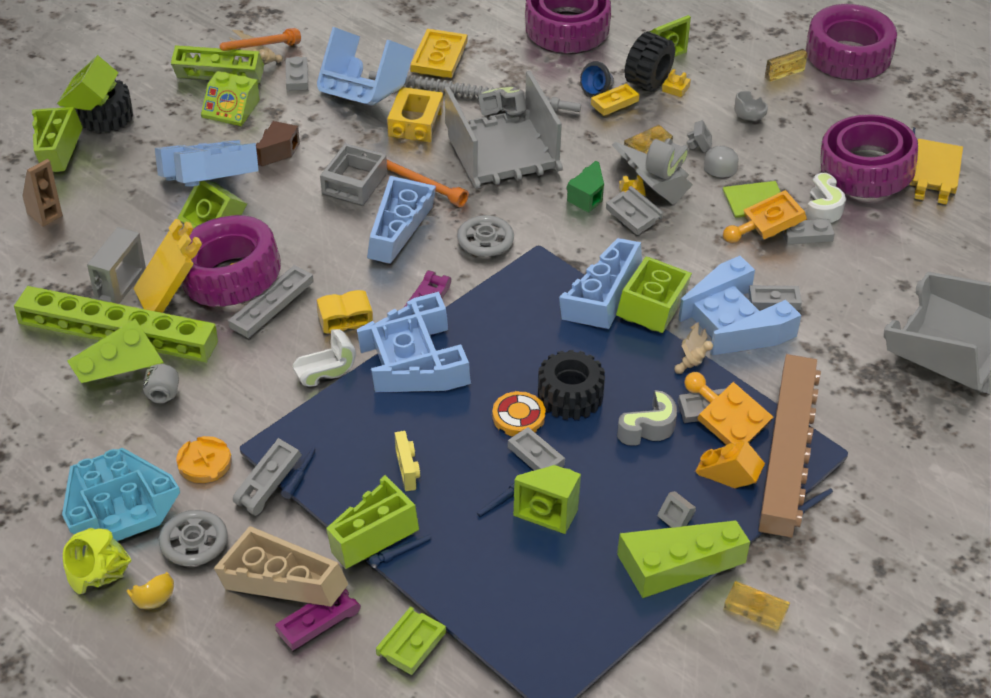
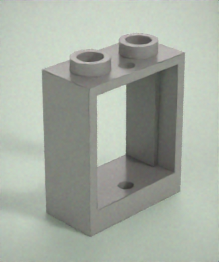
M345 143L320 175L321 193L364 205L387 174V156ZM348 166L369 171V174L363 181L342 175Z
M117 227L88 262L87 267L96 300L120 304L146 269L140 233ZM122 261V264L120 265V267H119L117 270H115L116 267H117V266L120 264V262Z

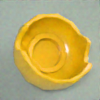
M165 572V574L155 576L142 586L134 585L133 589L127 590V593L138 608L144 610L156 609L161 607L172 596L174 580L168 572Z

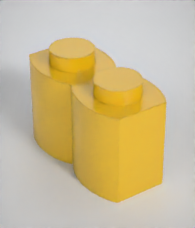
M354 290L343 295L332 294L317 299V313L324 333L331 334V330L337 329L345 331L348 328L358 329L373 321V311L366 291Z

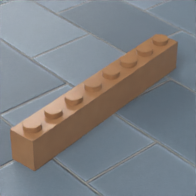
M790 354L785 356L759 532L792 538L794 528L801 526L803 511L798 510V505L803 506L806 489H801V484L806 485L808 468H803V465L809 463L811 448L806 447V443L811 444L814 428L809 427V424H814L816 408H811V404L816 405L819 389H814V385H819L821 371L816 370L817 359Z

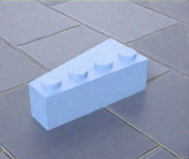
M394 176L389 177L370 234L368 259L391 264L432 209L436 186Z
M617 238L600 255V261L597 264H591L586 270L587 274L581 280L577 279L572 284V289L568 293L564 292L559 297L562 320L609 329L616 316L622 290L642 262L641 242Z

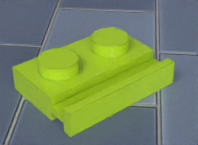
M410 606L376 647V655L379 657L382 655L387 658L389 663L413 675L446 634V626L423 613L415 612L414 608Z

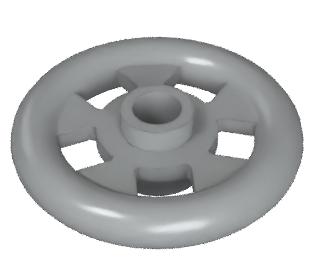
M481 215L466 220L458 229L457 239L460 246L468 253L476 256L490 257L499 255L511 247L514 241V231L505 220L499 217ZM493 226H496L500 229L496 231ZM473 236L475 241L469 242L467 237ZM498 237L504 238L502 242H497Z
M188 510L175 515L166 522L159 535V546L163 555L171 562L182 566H198L210 562L223 551L227 543L228 532L226 525L217 515L205 510ZM203 522H206L210 524L211 527L208 530H205L201 526V524ZM184 523H188L181 531L177 528ZM209 537L216 539L212 546L206 545ZM179 539L181 546L173 548L170 541ZM187 550H199L198 554L186 555Z

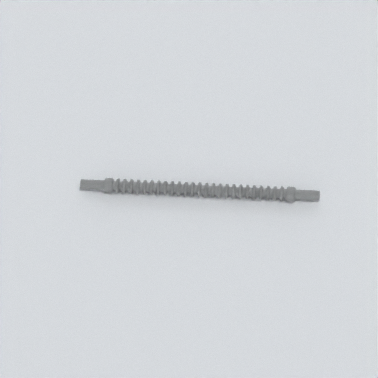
M370 71L369 79L375 80L377 72ZM410 74L407 75L404 84L407 88L412 86L414 89L417 86L418 89L423 87L424 90L429 88L430 91L435 89L436 92L441 90L442 93H445V87L449 86L454 95H457V93L460 96L466 94V97L472 95V98L489 90L488 87L483 89L482 86L477 88L476 85L471 87L470 84L465 86L464 83L459 85L458 82L453 84L452 81L447 83L446 80L441 82L440 79L435 81L434 78L429 80L428 77L423 79L422 76L417 78L416 75L412 78ZM549 96L546 97L554 111H558V109L575 112L581 111L580 103L561 101L558 97H552V99H549Z

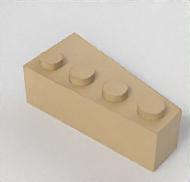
M251 526L247 528L214 567L225 590L332 606L348 586V582L338 562Z

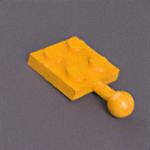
M785 190L744 209L745 217L749 222L738 227L735 225L727 226L723 231V239L729 243H736L740 241L743 234L754 229L757 230L763 239H766L807 220L806 213Z
M692 372L685 378L684 384L689 392L699 393L710 402L697 419L726 445L745 440L750 443L773 419L769 412L734 382L718 396L706 385L705 377L701 373Z

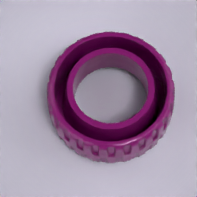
M526 0V33L534 43L544 49L559 53L584 52L600 45L609 34L611 22L610 0ZM557 12H575L579 14L561 15L557 14Z
M858 4L828 6L817 12L811 19L806 41L807 57L817 69L836 78L847 80L873 78L882 74L890 66L897 42V30L892 20L876 9ZM839 41L855 42L863 46L846 45Z
M881 115L848 117L833 124L822 138L820 155L821 173H828L833 176L837 181L836 187L841 189L846 195L860 198L889 196L907 187L916 174L918 140L914 132L907 125L896 119ZM873 150L883 152L886 155L862 157L852 152Z
M245 215L219 217L196 226L189 237L191 243L194 237H198L202 245L197 255L191 259L194 264L181 285L189 298L200 304L214 307L236 305L259 296L275 282L281 269V259L272 230L263 221ZM244 258L229 266L213 268L215 265L229 259Z

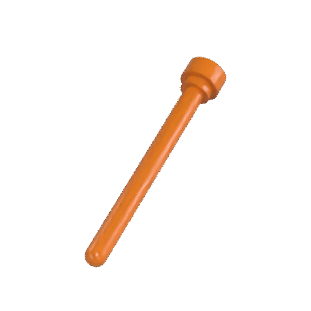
M289 28L283 34L222 42L219 47L222 51L283 42L289 46L298 45L301 41V33L297 28Z
M387 160V170L412 181L436 186L435 191L447 196L450 203L461 208L466 204L469 196L467 190L461 187L449 188Z

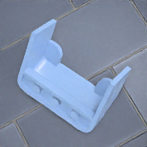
M332 27L317 80L319 91L372 106L404 86L415 49L387 40L375 80L361 77L363 63L359 58L355 57L360 36Z

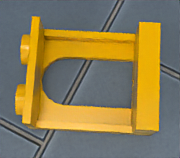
M402 87L398 91L387 118L388 136L432 142V127L437 115H442L443 93ZM403 110L424 113L421 118L409 120L402 116Z

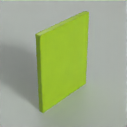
M776 181L722 188L735 218L745 217L744 209L781 192Z

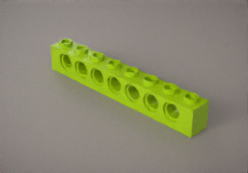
M27 286L14 305L18 324L99 341L136 319L157 353L205 363L208 362L218 343L215 323L43 288Z

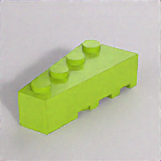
M737 521L620 533L617 555L641 597L645 598L745 564L750 541Z

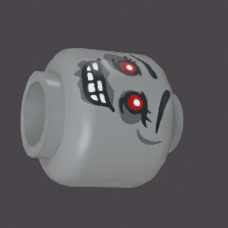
M156 364L149 367L144 377V394L155 403H165L172 400L178 391V372L166 364Z

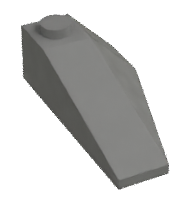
M617 142L612 144L642 179L673 205L693 185L687 179L689 174L682 167H677L674 174L665 180L646 170L647 154Z

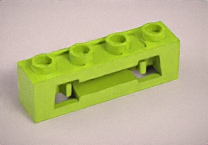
M175 45L171 60V66L176 77L186 79L211 80L214 74L220 71L257 79L258 84H261L264 63L259 51H222L220 48ZM190 53H200V57L198 54H195L194 58H192ZM242 57H249L248 62L243 61Z

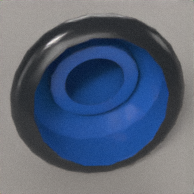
M590 62L581 72V88L590 98L608 91L609 87L614 83V77L602 62Z

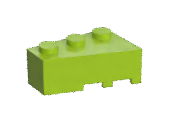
M75 108L33 109V149L38 162L41 163L48 159L51 162L53 172L65 171L83 129Z
M136 319L67 360L81 383L164 363Z
M386 475L380 479V485L372 492L367 491L362 495L363 500L355 508L349 507L326 528L331 553L345 569L419 530L415 504Z

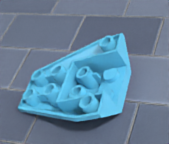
M124 448L112 449L103 455L92 459H83L77 464L70 466L62 516L70 533L76 534L88 528L108 529L112 532L113 539L119 541L159 526L180 494V489L171 474Z

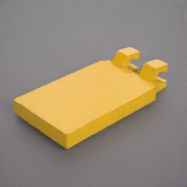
M918 138L916 174L909 184L916 186L914 199L924 200L927 188L939 191L937 203L947 205L949 194H956L963 146Z
M179 219L173 221L169 227L170 231H168L133 289L143 309L163 313L194 263L191 259L197 255L202 243L198 237H194L191 243L189 236L194 228L190 222H185L183 227Z

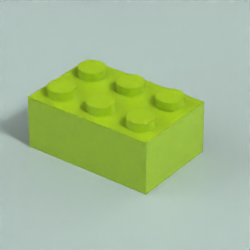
M645 256L622 290L616 316L622 317L628 322L643 325L652 331L663 333L679 308L681 298L686 295L692 273Z

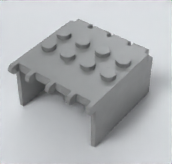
M526 71L525 102L527 110L518 115L509 116L507 113L490 116V120L483 117L467 121L450 87H445V124L448 128V137L475 189L480 188L481 183L493 181L497 185L500 184V179L515 177L516 180H521L524 174L536 172L540 176L543 175V170L556 168L557 172L563 170L560 161L562 123L531 71Z

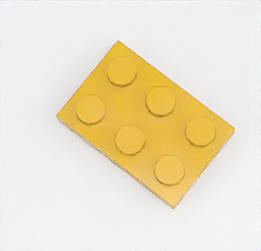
M427 28L410 64V72L452 78L468 42V35Z

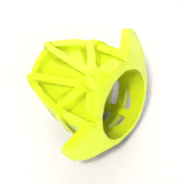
M88 528L78 532L69 539L63 549L65 574L69 585L77 594H85L87 586L101 587L119 578L122 579L128 564L131 563L130 556L113 539L112 532L108 529ZM86 545L85 555L83 556V546Z

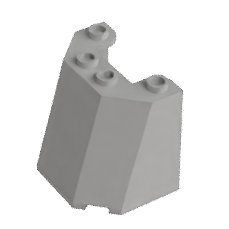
M927 272L916 285L919 307L913 315H910L904 328L901 330L900 322L897 320H892L890 324L885 326L883 337L886 339L887 351L972 389L990 394L991 283Z

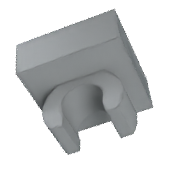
M703 120L695 122L694 131L687 134L689 138L687 144L690 149L700 146L703 153L707 152L712 148V135Z
M674 491L668 494L657 516L672 528L687 526L696 511V507Z

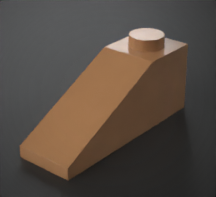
M46 159L27 169L22 195L27 214L43 227L63 216L51 162Z

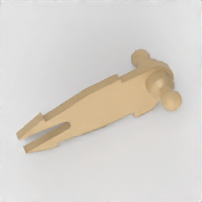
M232 30L242 39L256 38L244 34L241 30ZM264 45L241 49L259 51L264 65L273 61L280 63L283 59L281 55H275L271 49Z
M699 322L690 327L692 330L682 342V348L686 356L683 357L680 364L675 366L674 370L677 374H682L686 368H692L701 364L706 352L713 348L712 342L706 341L708 339L706 329L702 330L700 335L698 334Z

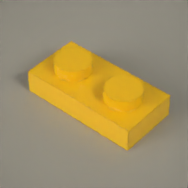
M627 83L591 97V105L603 116L639 102V94Z

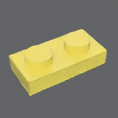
M406 431L395 432V451L405 491L416 490V478H420L418 461L413 462L412 457H415L413 441H408Z

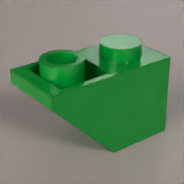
M594 161L591 165L585 167L579 175L568 182L566 187L567 202L588 213L603 202L604 180L598 161Z

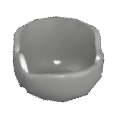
M740 91L736 94L734 111L743 120L758 121L767 114L768 105L763 102L762 97L755 100L752 98L750 91Z
M727 146L712 147L705 154L704 170L708 174L720 178L735 175L739 162L738 155L732 148Z

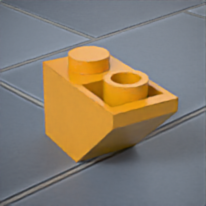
M745 440L735 444L729 443L725 447L715 450H707L702 454L701 461L695 472L702 477L732 488H738L756 483L765 463Z

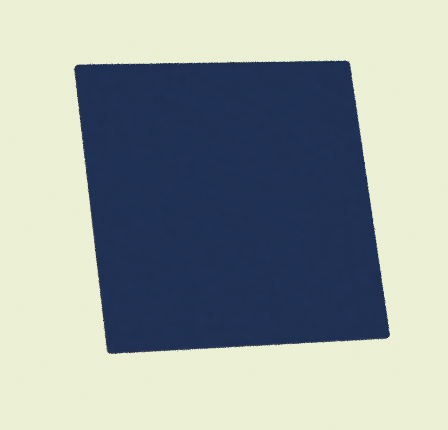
M540 245L535 246L446 306L448 330L430 335L436 351L462 345L469 362L471 384L446 391L375 392L371 368L382 366L377 353L240 446V453L254 466H257L278 438L298 449L302 456L278 485L283 490L294 470L299 469L312 447H316L310 462L303 471L304 477L294 491L292 498L325 527L333 523L349 507L355 508L363 500L362 495L367 491L372 492L380 485V479L386 475L415 504L419 530L375 554L380 555V552L384 550H392L427 535L431 536V540L393 557L391 561L386 563L380 562V565L374 567V569L432 619L445 625L446 631L524 698H577L717 574L715 573L642 598L617 555L620 533L672 528L657 515L668 494L674 491L696 507V511L687 526L737 521L749 539L750 544L764 533L758 530L777 403L707 356L702 359V363L698 366L686 368L682 374H677L674 368L686 356L682 348L683 340L666 329L663 333L652 331L643 325L628 322L619 316H615L609 329L562 320L559 297L564 292L568 293L572 289V284L577 279L581 280L585 275ZM568 350H574V352L578 353L579 351L585 352L587 356H594V361L599 360L601 368H604L605 371L603 402L601 406H598V410L595 413L590 412L589 417L581 416L578 420H574V418L565 420L562 416L555 417L552 416V412L545 411L544 425L540 426L536 432L539 437L565 458V465L562 468L571 469L581 474L578 511L566 534L513 516L514 495L479 517L477 512L508 490L509 486L514 483L517 475L534 471L508 448V440L513 436L505 434L504 430L501 428L499 430L495 426L492 419L494 403L504 394L515 391L527 392L538 397L539 367H541L543 360H548V356L551 354L557 355L559 351L568 352ZM692 372L701 373L705 377L706 385L711 390L725 389L734 382L773 416L772 421L749 443L765 463L756 483L732 488L702 477L695 472L704 452L709 449L715 450L725 447L726 444L700 421L684 423L678 404V397L682 394L691 393L684 384L688 374ZM654 390L663 391L673 398L677 406L675 430L670 437L661 441H652L641 437L640 444L626 445L618 439L619 417L623 413L652 411ZM813 429L811 444L806 443V447L811 448L809 463L803 465V468H808L806 485L801 484V489H806L805 495L848 457L846 449L816 429ZM406 431L408 441H413L415 457H412L413 462L418 461L420 478H416V490L405 491L395 451V432ZM369 556L368 558L364 559L368 564H370V563H369V558H370L371 556Z

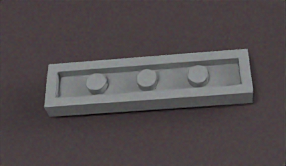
M293 265L266 291L255 297L229 319V328L249 338L314 282L313 274Z

